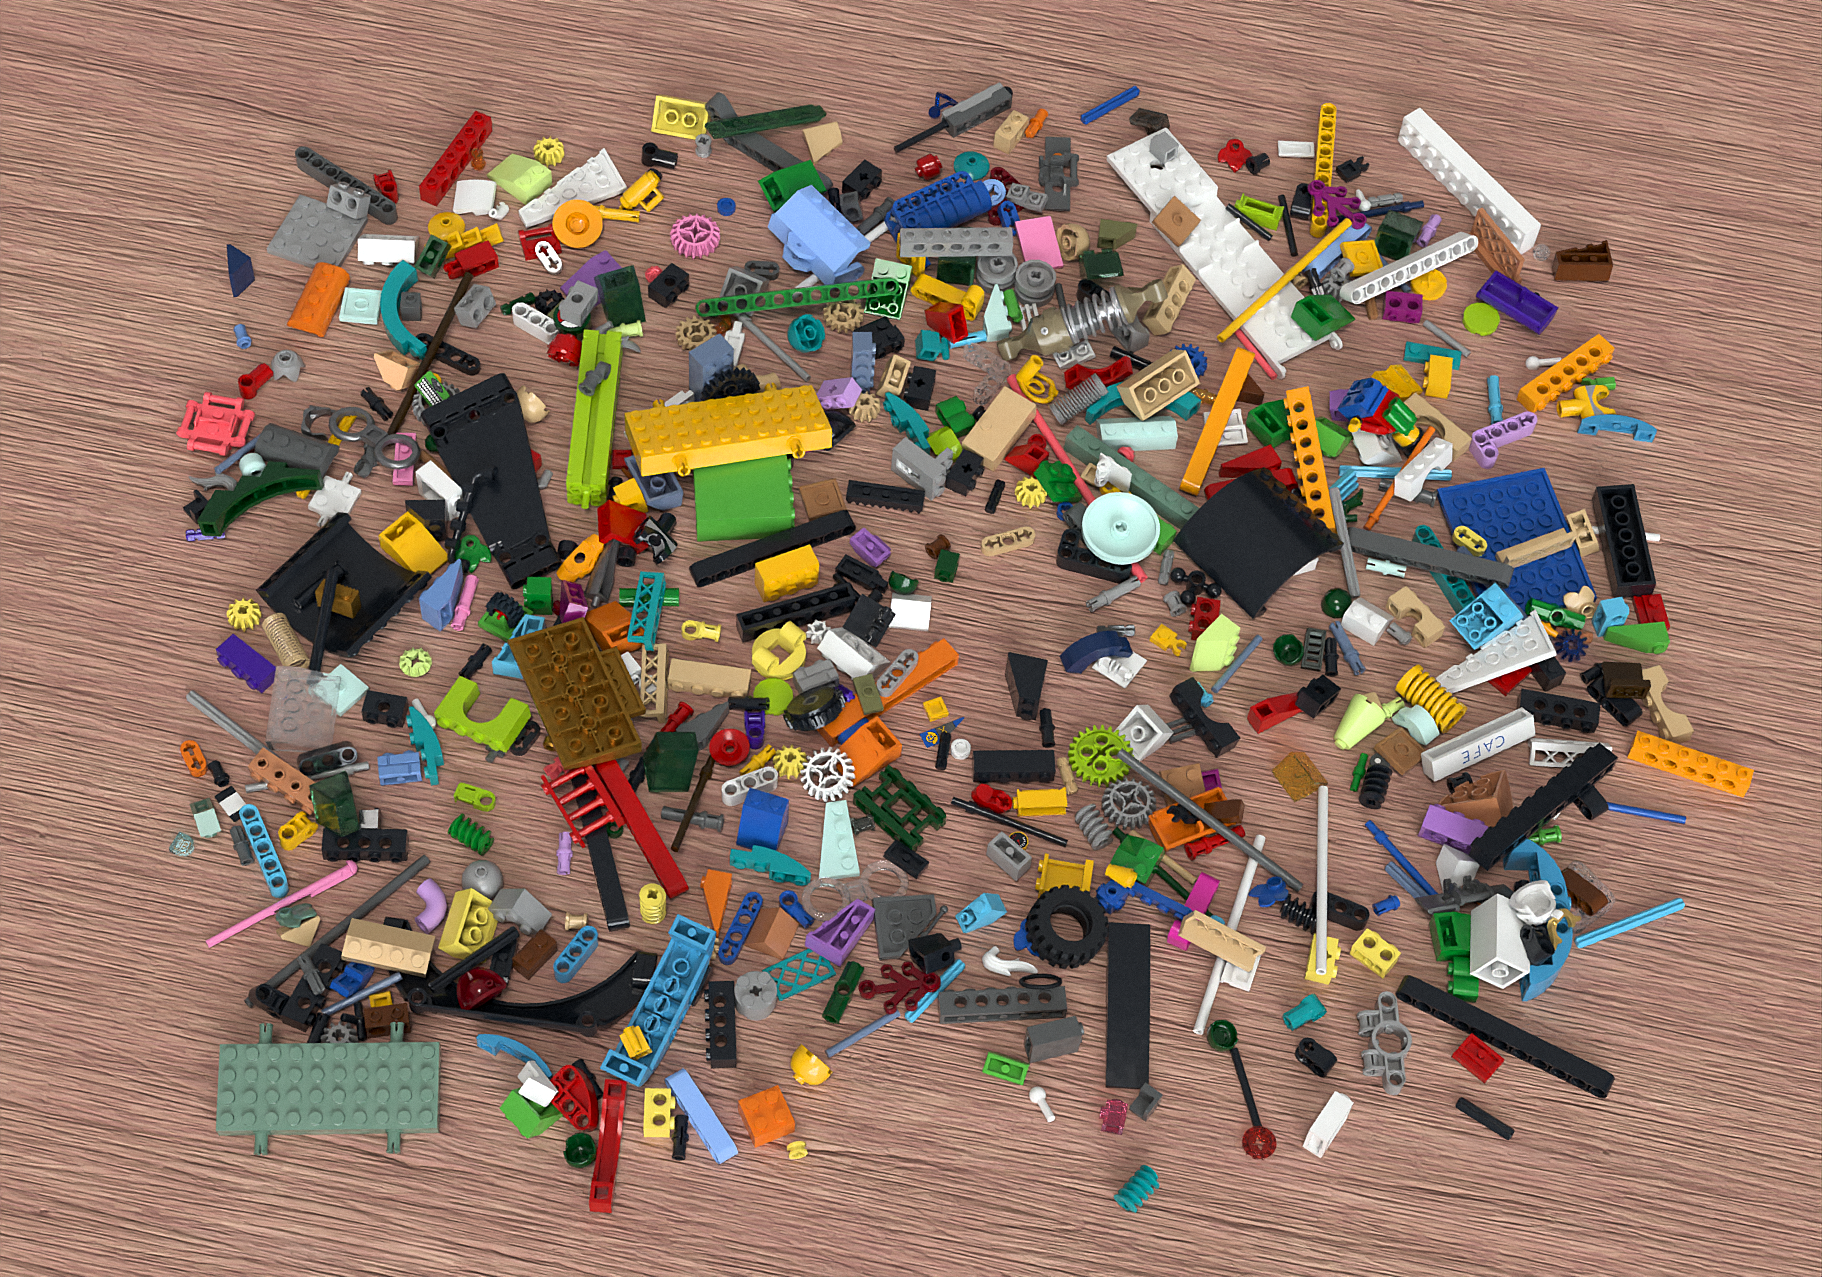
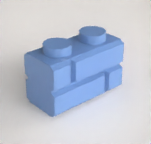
M408 750L403 752V754L385 753L382 756H377L381 786L422 781L419 752Z

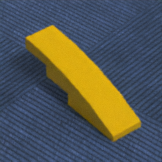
M497 223L482 230L475 227L462 234L457 230L439 238L452 246L445 259L455 257V253L475 246L477 243L488 240L493 246L504 241Z

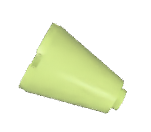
M1355 694L1333 737L1335 745L1342 750L1352 748L1384 723L1386 715L1383 710L1374 702L1371 704L1366 702L1367 697Z

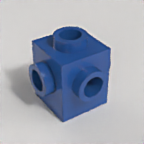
M1111 879L1107 884H1101L1096 890V898L1100 901L1098 904L1100 907L1103 906L1105 911L1111 915L1115 910L1119 911L1125 905L1129 890Z

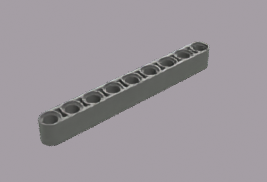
M1355 527L1347 528L1351 549L1354 553L1490 586L1496 583L1499 588L1503 589L1509 587L1514 568L1505 563Z

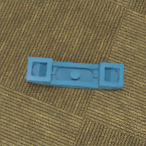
M1614 414L1595 415L1581 420L1577 430L1579 434L1595 436L1598 430L1633 434V440L1651 443L1657 433V429L1646 422Z
M478 1034L476 1037L477 1046L496 1056L501 1049L526 1064L528 1061H535L549 1080L552 1079V1073L546 1063L534 1051L522 1043L493 1034Z

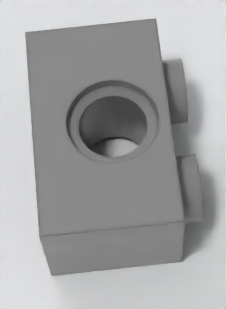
M577 280L575 285L570 287L566 299L562 300L559 304L560 319L581 327L598 301V288Z

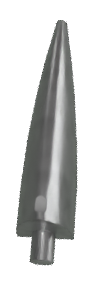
M615 539L610 540L601 553L584 591L585 597L592 599L590 606L593 608H598L600 601L608 602L613 587L616 558L620 541Z

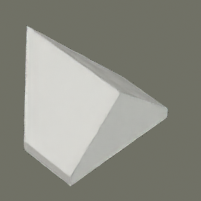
M1446 844L1443 845L1436 861L1442 891L1444 879L1450 878L1451 883L1455 882L1457 885L1462 886L1464 876L1471 875L1472 880H1474L1480 867L1468 854Z

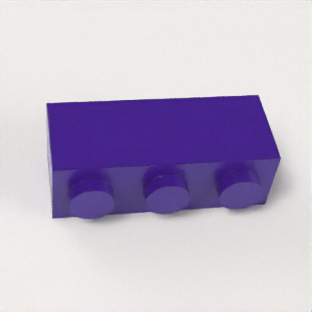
M232 634L216 649L218 662L223 667H229L237 678H243L252 690L257 689L260 693H263L279 678L277 667L235 634Z

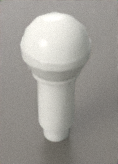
M1357 189L1355 191L1356 197L1361 200L1359 210H1370L1371 203L1365 199L1362 191Z

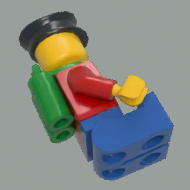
M1374 378L1354 381L1346 393L1347 396L1343 398L1337 408L1350 421L1348 430L1350 432H1357L1358 428H1360L1361 431L1377 435L1392 433V438L1397 442V448L1404 451L1406 456H1410L1425 433L1422 428L1414 425L1417 421L1416 414L1400 399L1399 394L1383 386L1380 381ZM1357 415H1358V416L1361 418V420L1363 421L1362 423H1360V420H1359L1358 418H1356Z

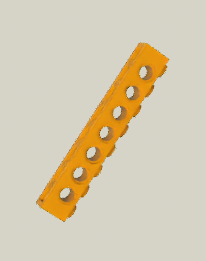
M1309 386L1287 390V398H1284L1285 408L1290 410L1287 420L1289 427L1293 426V433H1290L1292 444H1296L1297 450L1293 451L1295 461L1300 463L1297 473L1298 478L1303 479V485L1300 486L1302 497H1306L1307 501L1303 505L1310 508L1314 515L1324 513V516L1318 519L1322 520L1332 532L1337 534ZM1298 407L1304 408L1302 412H1295ZM1300 425H1307V428L1304 430L1298 429ZM1305 442L1311 443L1308 447H1302V444ZM1307 460H1314V463L1311 465L1305 464ZM1312 477L1317 478V481L1314 483L1308 482ZM1314 495L1321 496V498L1316 501L1311 499Z

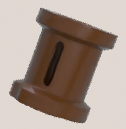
M942 534L938 535L937 539L931 544L927 543L925 545L927 554L934 559L938 558L941 549L949 550L951 548L949 540Z

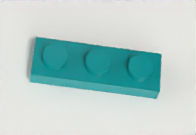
M1407 341L1403 360L1425 364V361H1429L1430 355L1453 358L1452 369L1459 370L1462 351Z

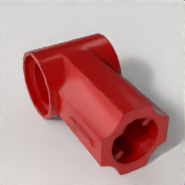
M260 364L249 374H244L238 378L239 392L242 398H254L257 395V390L274 376L273 371L267 364Z

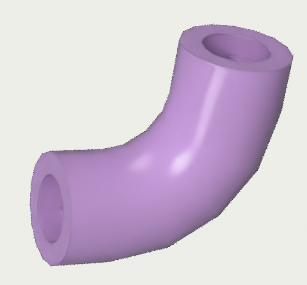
M431 878L425 880L416 892L426 903L425 910L415 917L417 926L425 934L432 932L441 923L447 909L445 894Z

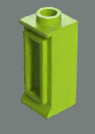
M1244 193L1240 200H1236L1234 206L1258 225L1277 231L1279 220H1281L1284 206L1266 203L1245 196Z

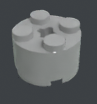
M752 971L737 979L734 989L736 1010L738 1013L746 1016L747 1019L754 1021L765 1019L771 1014L777 1003V986L769 973Z

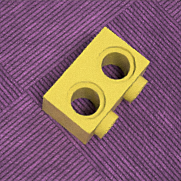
M1368 928L1353 944L1350 951L1351 956L1382 979L1397 963L1401 954L1393 944H1388L1378 933ZM1364 944H1369L1372 948H1368ZM1381 956H1385L1389 960H1383Z
M645 1088L644 1137H670V1130H674L675 1117H671V1109H675V1096H671V1089ZM658 1100H663L665 1102L663 1105L655 1104V1102ZM657 1120H662L665 1122L661 1126H657L654 1124V1122Z

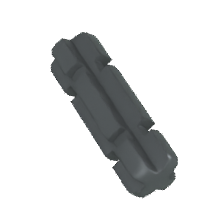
M1127 624L1126 627L1124 625H1108V627L1102 625L1097 626L1096 633L1116 631L1119 637L1124 636V634L1126 636H1134L1135 626L1133 624Z

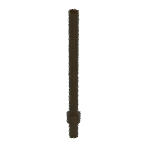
M709 755L705 766L701 768L699 781L672 843L671 850L674 852L679 851L707 780L713 774L712 768L715 760L711 755Z

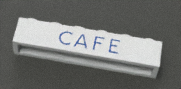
M1521 707L1422 752L1423 773L1435 782L1536 736L1533 715Z

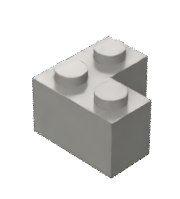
M525 888L500 889L488 908L493 914L494 919L501 923L514 922L519 926V930L526 935L536 934L540 929L543 930L552 915Z

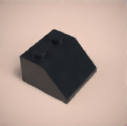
M445 499L405 500L406 512L408 511L419 520L437 542L445 541L448 534Z

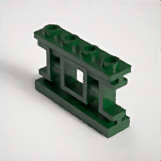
M888 764L885 770L879 773V780L883 783L873 792L866 786L862 788V791L860 789L856 791L853 795V804L894 841L897 839L916 852L917 847L923 844V837L920 833L929 825L938 831L940 826L943 827L946 824V813L942 808L936 807L926 794L920 793L911 781L903 778L898 769L892 768ZM892 783L899 789L893 795L887 791L892 786ZM879 796L886 800L881 805V808L874 802ZM900 798L912 808L902 818L890 809ZM921 809L928 814L923 821L916 817L921 812ZM908 822L915 826L910 831V834L903 828Z

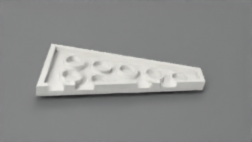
M605 148L599 151L600 154L596 157L588 159L585 165L577 167L558 181L555 187L544 191V195L540 198L533 199L518 210L519 217L525 227L529 228L553 219L556 210L567 201L584 200L595 204L624 193L627 190V186Z
M1534 610L1528 618L1516 622L1515 627L1509 631H1503L1481 646V650L1473 655L1471 653L1460 665L1452 666L1436 677V680L1441 683V687L1447 689L1446 692L1455 693L1554 657L1556 652L1536 610Z

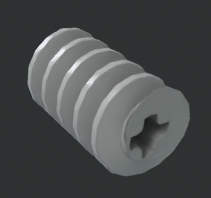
M1090 804L1081 808L1075 814V822L1079 824V828L1083 831L1084 836L1087 837V841L1091 844L1093 850H1100L1113 842V838H1109L1113 832L1112 830H1106L1108 828L1107 823L1101 824L1104 818L1098 817L1100 811H1093L1096 805Z

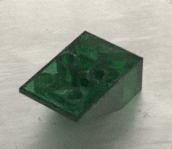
M634 265L594 277L607 322H612L613 328L619 327L621 323H625V325L636 323L637 320H640L641 323L646 322L639 281Z

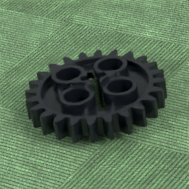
M736 367L732 371L730 368L728 373L725 374L722 371L720 377L715 375L714 381L709 380L710 385L704 386L706 391L701 392L703 397L700 400L707 401L709 399L758 393L760 382L750 369L746 371L744 367L741 370Z

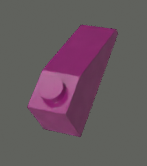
M562 580L560 596L561 623L582 617L585 618L588 605L581 584Z

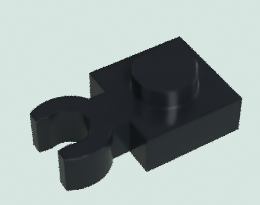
M1361 156L1357 158L1356 162L1350 159L1338 165L1335 171L1347 183L1361 176V172L1367 171L1369 163L1361 164L1364 160V157Z
M1180 804L1177 806L1172 805L1167 810V814L1174 815L1172 822L1182 820L1185 824H1194L1200 821L1198 817Z

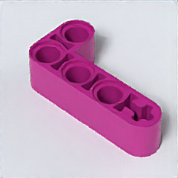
M1201 872L1184 906L1205 915L1221 881ZM1175 920L1169 931L1167 943L1187 951L1191 942L1178 936L1182 922Z

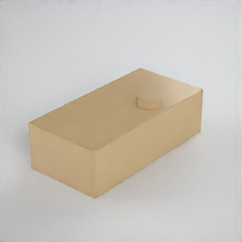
M1004 386L963 440L962 449L983 457V466L994 472L1035 418L1036 404Z

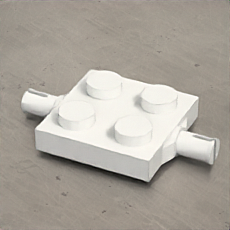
M345 472L342 480H336L325 475L322 490L316 491L308 505L309 510L321 516L316 524L319 528L320 526L322 528L337 512L350 515L361 495V489L349 484L353 477L351 473Z

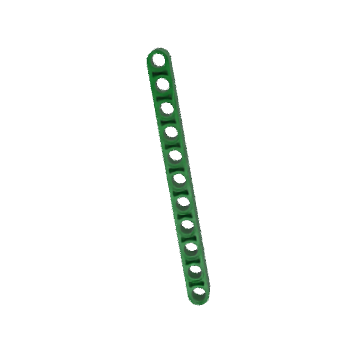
M892 277L706 298L699 300L696 303L695 309L700 316L708 317L887 296L898 292L899 283ZM888 281L895 283V288L892 291H887L885 288ZM875 283L877 288L874 293H868V284ZM856 285L858 287L856 295L848 293L850 286ZM837 287L840 291L839 295L832 298L829 294L830 290ZM813 290L821 292L819 299L814 300L811 298ZM795 292H801V301H793L792 295ZM776 294L783 295L784 301L781 304L774 303V296ZM758 296L765 298L763 306L755 304V299ZM740 298L745 299L747 302L746 306L742 309L736 306V302ZM722 300L728 303V307L724 311L719 310L717 307L718 303ZM701 303L709 305V310L706 313L699 311Z

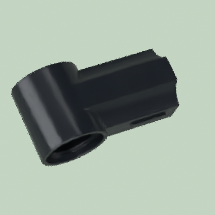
M650 142L643 145L641 161L645 166L660 165L672 169L676 167L678 153L659 149L656 144Z

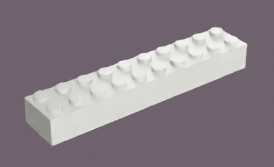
M1421 108L1406 115L1403 118L1398 136L1399 143L1425 169L1429 170L1461 204L1465 205L1474 216H1476L1478 209L1483 207L1520 254L1533 248L1541 224Z

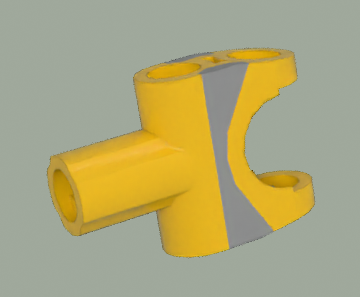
M1604 385L1578 387L1573 391L1575 399L1557 401L1556 404L1559 417L1580 415L1582 420L1595 415H1617L1614 409L1598 404V401L1609 395L1608 387Z

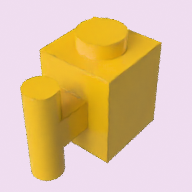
M639 1025L636 1027L629 1026L623 1030V1034L619 1035L632 1060L636 1061L652 1053Z

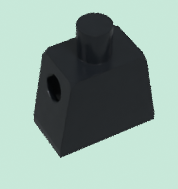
M942 933L908 940L910 959L925 974L953 964L955 961L954 952L962 950L959 938L948 940Z

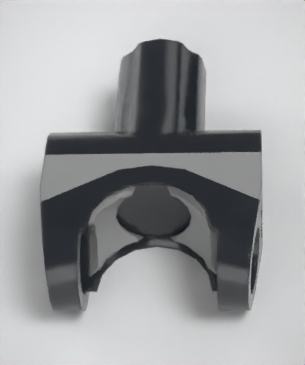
M665 512L656 521L652 516H649L638 526L632 540L636 544L644 541L651 546L653 562L656 565L664 561L678 545L669 535L676 525V517L671 513Z

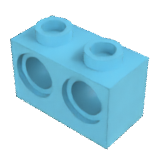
M1623 597L1599 602L1591 620L1597 637L1604 636L1607 627L1624 625L1629 615V607L1624 602Z

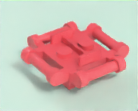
M205 392L202 404L194 400L187 401V410L181 427H178L176 434L181 438L189 439L187 450L194 451L197 449L227 456L232 446L239 448L245 446V437L255 413L251 410L242 411L244 398L237 397L235 399L212 395V392ZM211 402L235 406V408L229 409L224 407L212 406L210 404ZM194 412H197L196 418L194 420V429L189 430L188 428L193 417ZM241 420H243V421H242V424H241V427H240V430H239V433H238V436L236 437V434H237V431H238V429H239Z

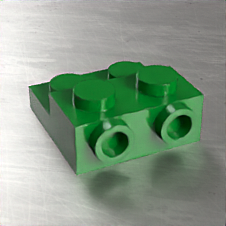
M1048 460L1039 464L1034 475L1053 502L1078 503L1081 500L1082 496L1078 492V488L1073 484L1077 477L1073 473L1071 466L1062 464L1061 461L1049 463Z

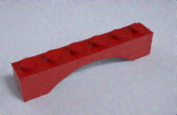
M605 1079L598 1148L589 1197V1208L592 1212L612 1213L627 1098V1081Z

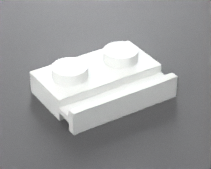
M1261 955L1256 957L1253 970L1249 972L1227 961L1220 982L1229 983L1231 986L1249 992Z

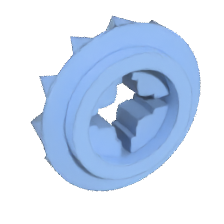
M996 179L983 181L988 192H991L994 188L996 195L991 197L992 206L994 207L1005 198V186Z

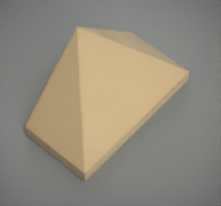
M318 915L301 920V926L298 928L283 926L275 931L283 940L310 947L320 918Z

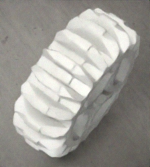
M821 747V753L818 754L817 751H813V758L807 756L809 763L803 762L802 765L806 769L800 770L801 775H803L801 782L805 783L804 789L809 790L808 794L810 796L815 795L816 800L822 797L823 801L827 802L828 797H830L832 801H835V795L842 798L841 792L848 793L847 786H853L851 779H855V774L852 773L855 771V767L851 765L852 760L850 758L847 759L845 752L841 754L840 749L837 748L833 753L832 747H829L827 752ZM827 761L825 765H819L820 763ZM837 762L843 766V776L836 772ZM830 771L832 775L825 777L824 774ZM813 772L820 776L819 786L813 784ZM837 783L835 786L828 788L830 784Z

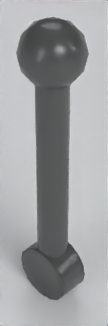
M943 905L940 907V912L927 930L920 934V937L927 936L941 916L948 911L947 906Z

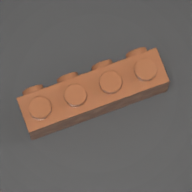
M263 747L248 765L251 773L250 776L258 782L262 780L268 784L266 787L274 793L280 792L284 795L283 798L292 805L294 803L301 806L300 810L304 811L308 816L313 814L318 817L332 798L328 790Z

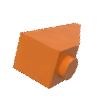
M708 869L706 876H702L700 888H703V897L712 930L716 931V938H719L732 886V874Z

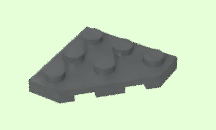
M934 894L878 897L872 899V907L875 909L874 924L879 960L899 959L909 948L908 940L917 938L935 918L937 913Z

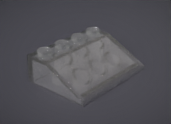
M276 666L265 739L268 748L273 751L307 752L332 745L341 677L300 667Z

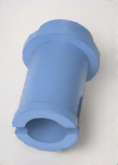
M236 325L233 330L237 338V346L241 349L250 347L252 340L247 334L245 325Z

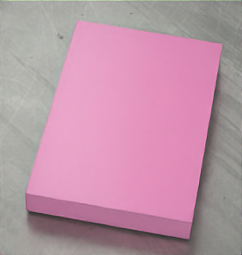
M1051 216L1015 222L1014 225L1024 262L1041 260L1047 262L1053 269L1063 268V261Z

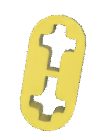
M1458 526L1454 530L1452 539L1458 546H1465L1473 556L1479 557L1485 553L1487 542L1481 536L1465 526Z

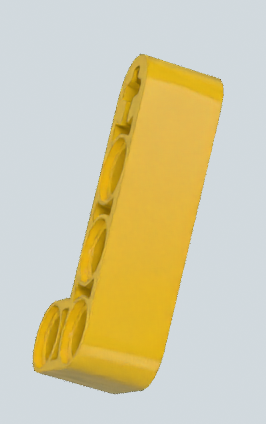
M920 274L910 289L915 297L932 305L938 302L963 305L965 319L973 321L984 303L985 293L978 285H971L967 292H964L926 274Z

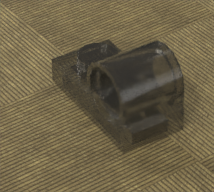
M1139 108L1129 118L1130 124L1145 127L1148 136L1164 128H1170L1167 114Z

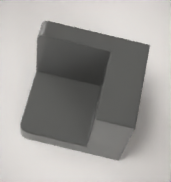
M1145 1082L1140 1089L1138 1097L1130 1105L1129 1110L1146 1122L1161 1103L1163 1094Z

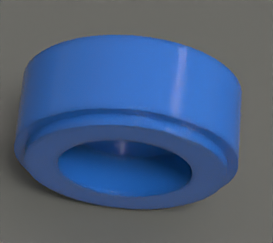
M722 198L718 201L717 211L719 214L730 216L735 212L736 204L731 198Z

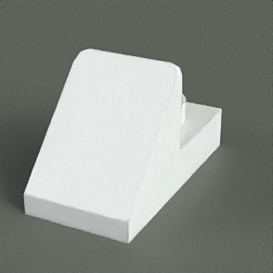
M528 1061L517 1076L523 1083L518 1093L543 1107H547L558 1092L535 1061Z

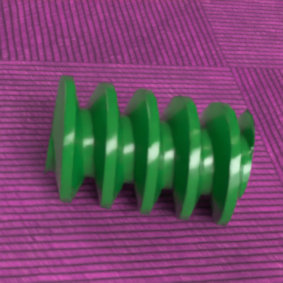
M460 814L450 825L448 835L451 834L452 838L458 839L460 843H464L466 847H471V850L477 851L479 855L483 856L493 845L494 838H490L492 831L488 830L484 834V826L477 829V822L470 825L472 819L467 818L464 821L465 814Z

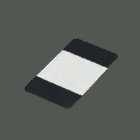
M230 786L215 795V799L233 822L240 819V809L247 804L236 790Z

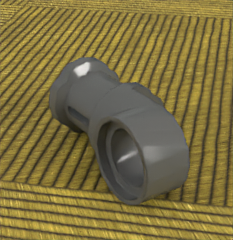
M600 361L594 371L586 372V378L579 384L578 389L584 395H594L597 384L608 378L611 364Z
M366 443L363 446L365 450L364 455L354 467V473L362 478L367 477L372 468L377 466L378 463L374 455V448Z

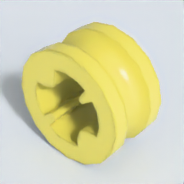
M796 1141L787 1145V1150L790 1151L789 1158L799 1159L808 1154L807 1149H805L806 1142Z

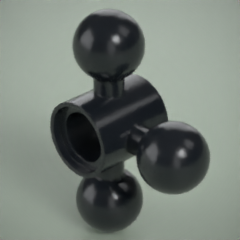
M1179 567L1171 571L1170 577L1175 583L1183 581L1187 583L1186 590L1180 596L1181 602L1187 606L1192 605L1196 600V596L1200 595L1203 590L1212 599H1216L1221 595L1222 590L1218 584H1205L1206 576L1201 571H1192L1189 576Z

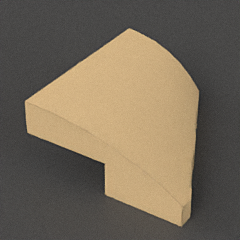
M837 121L803 129V137L808 146V153L813 165L817 164L822 156H828L833 149L842 145L841 132Z

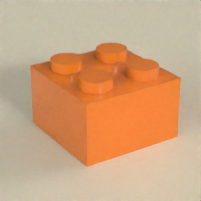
M778 1085L738 1100V1112L755 1148L795 1132V1121Z

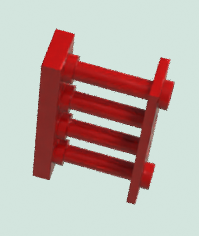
M592 765L573 768L551 782H548L544 774L540 776L544 782L541 784L546 796L551 794L572 830L569 835L575 844L579 842L582 849L586 847L582 838L603 825L615 821L619 828L626 824ZM579 774H587L589 779L586 780V783L560 798L556 796L553 789ZM596 789L599 794L595 796L596 799L570 814L566 813L563 805L589 790L593 791ZM600 805L601 807L606 806L608 809L605 812L606 815L582 829L576 830L572 823L574 820Z

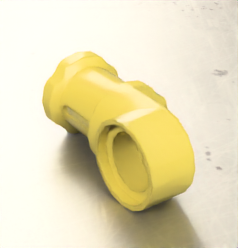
M688 620L683 623L681 634L686 640L702 639L704 637L718 642L722 625L718 624V626L705 624L704 621ZM687 627H693L695 628L696 632L693 634H688L685 632V629Z

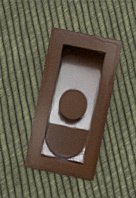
M1242 799L1204 803V810L1221 823L1242 824L1245 808Z

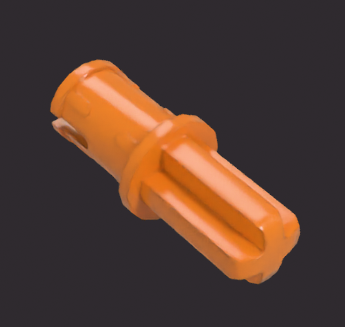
M1039 109L1034 118L1030 119L1029 125L1024 132L1027 138H1033L1037 131L1043 127V122L1048 117V112L1045 109Z

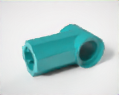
M1313 993L1305 997L1298 1006L1284 1013L1282 1018L1287 1028L1294 1031L1310 1020L1314 1022L1326 1014L1327 1009L1316 994Z

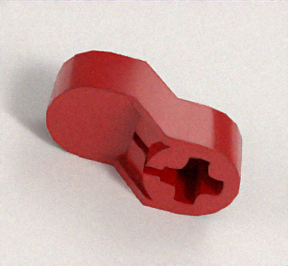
M983 783L972 790L971 797L980 807L990 808L999 814L1005 813L1012 807L1011 797L1002 790L993 789Z

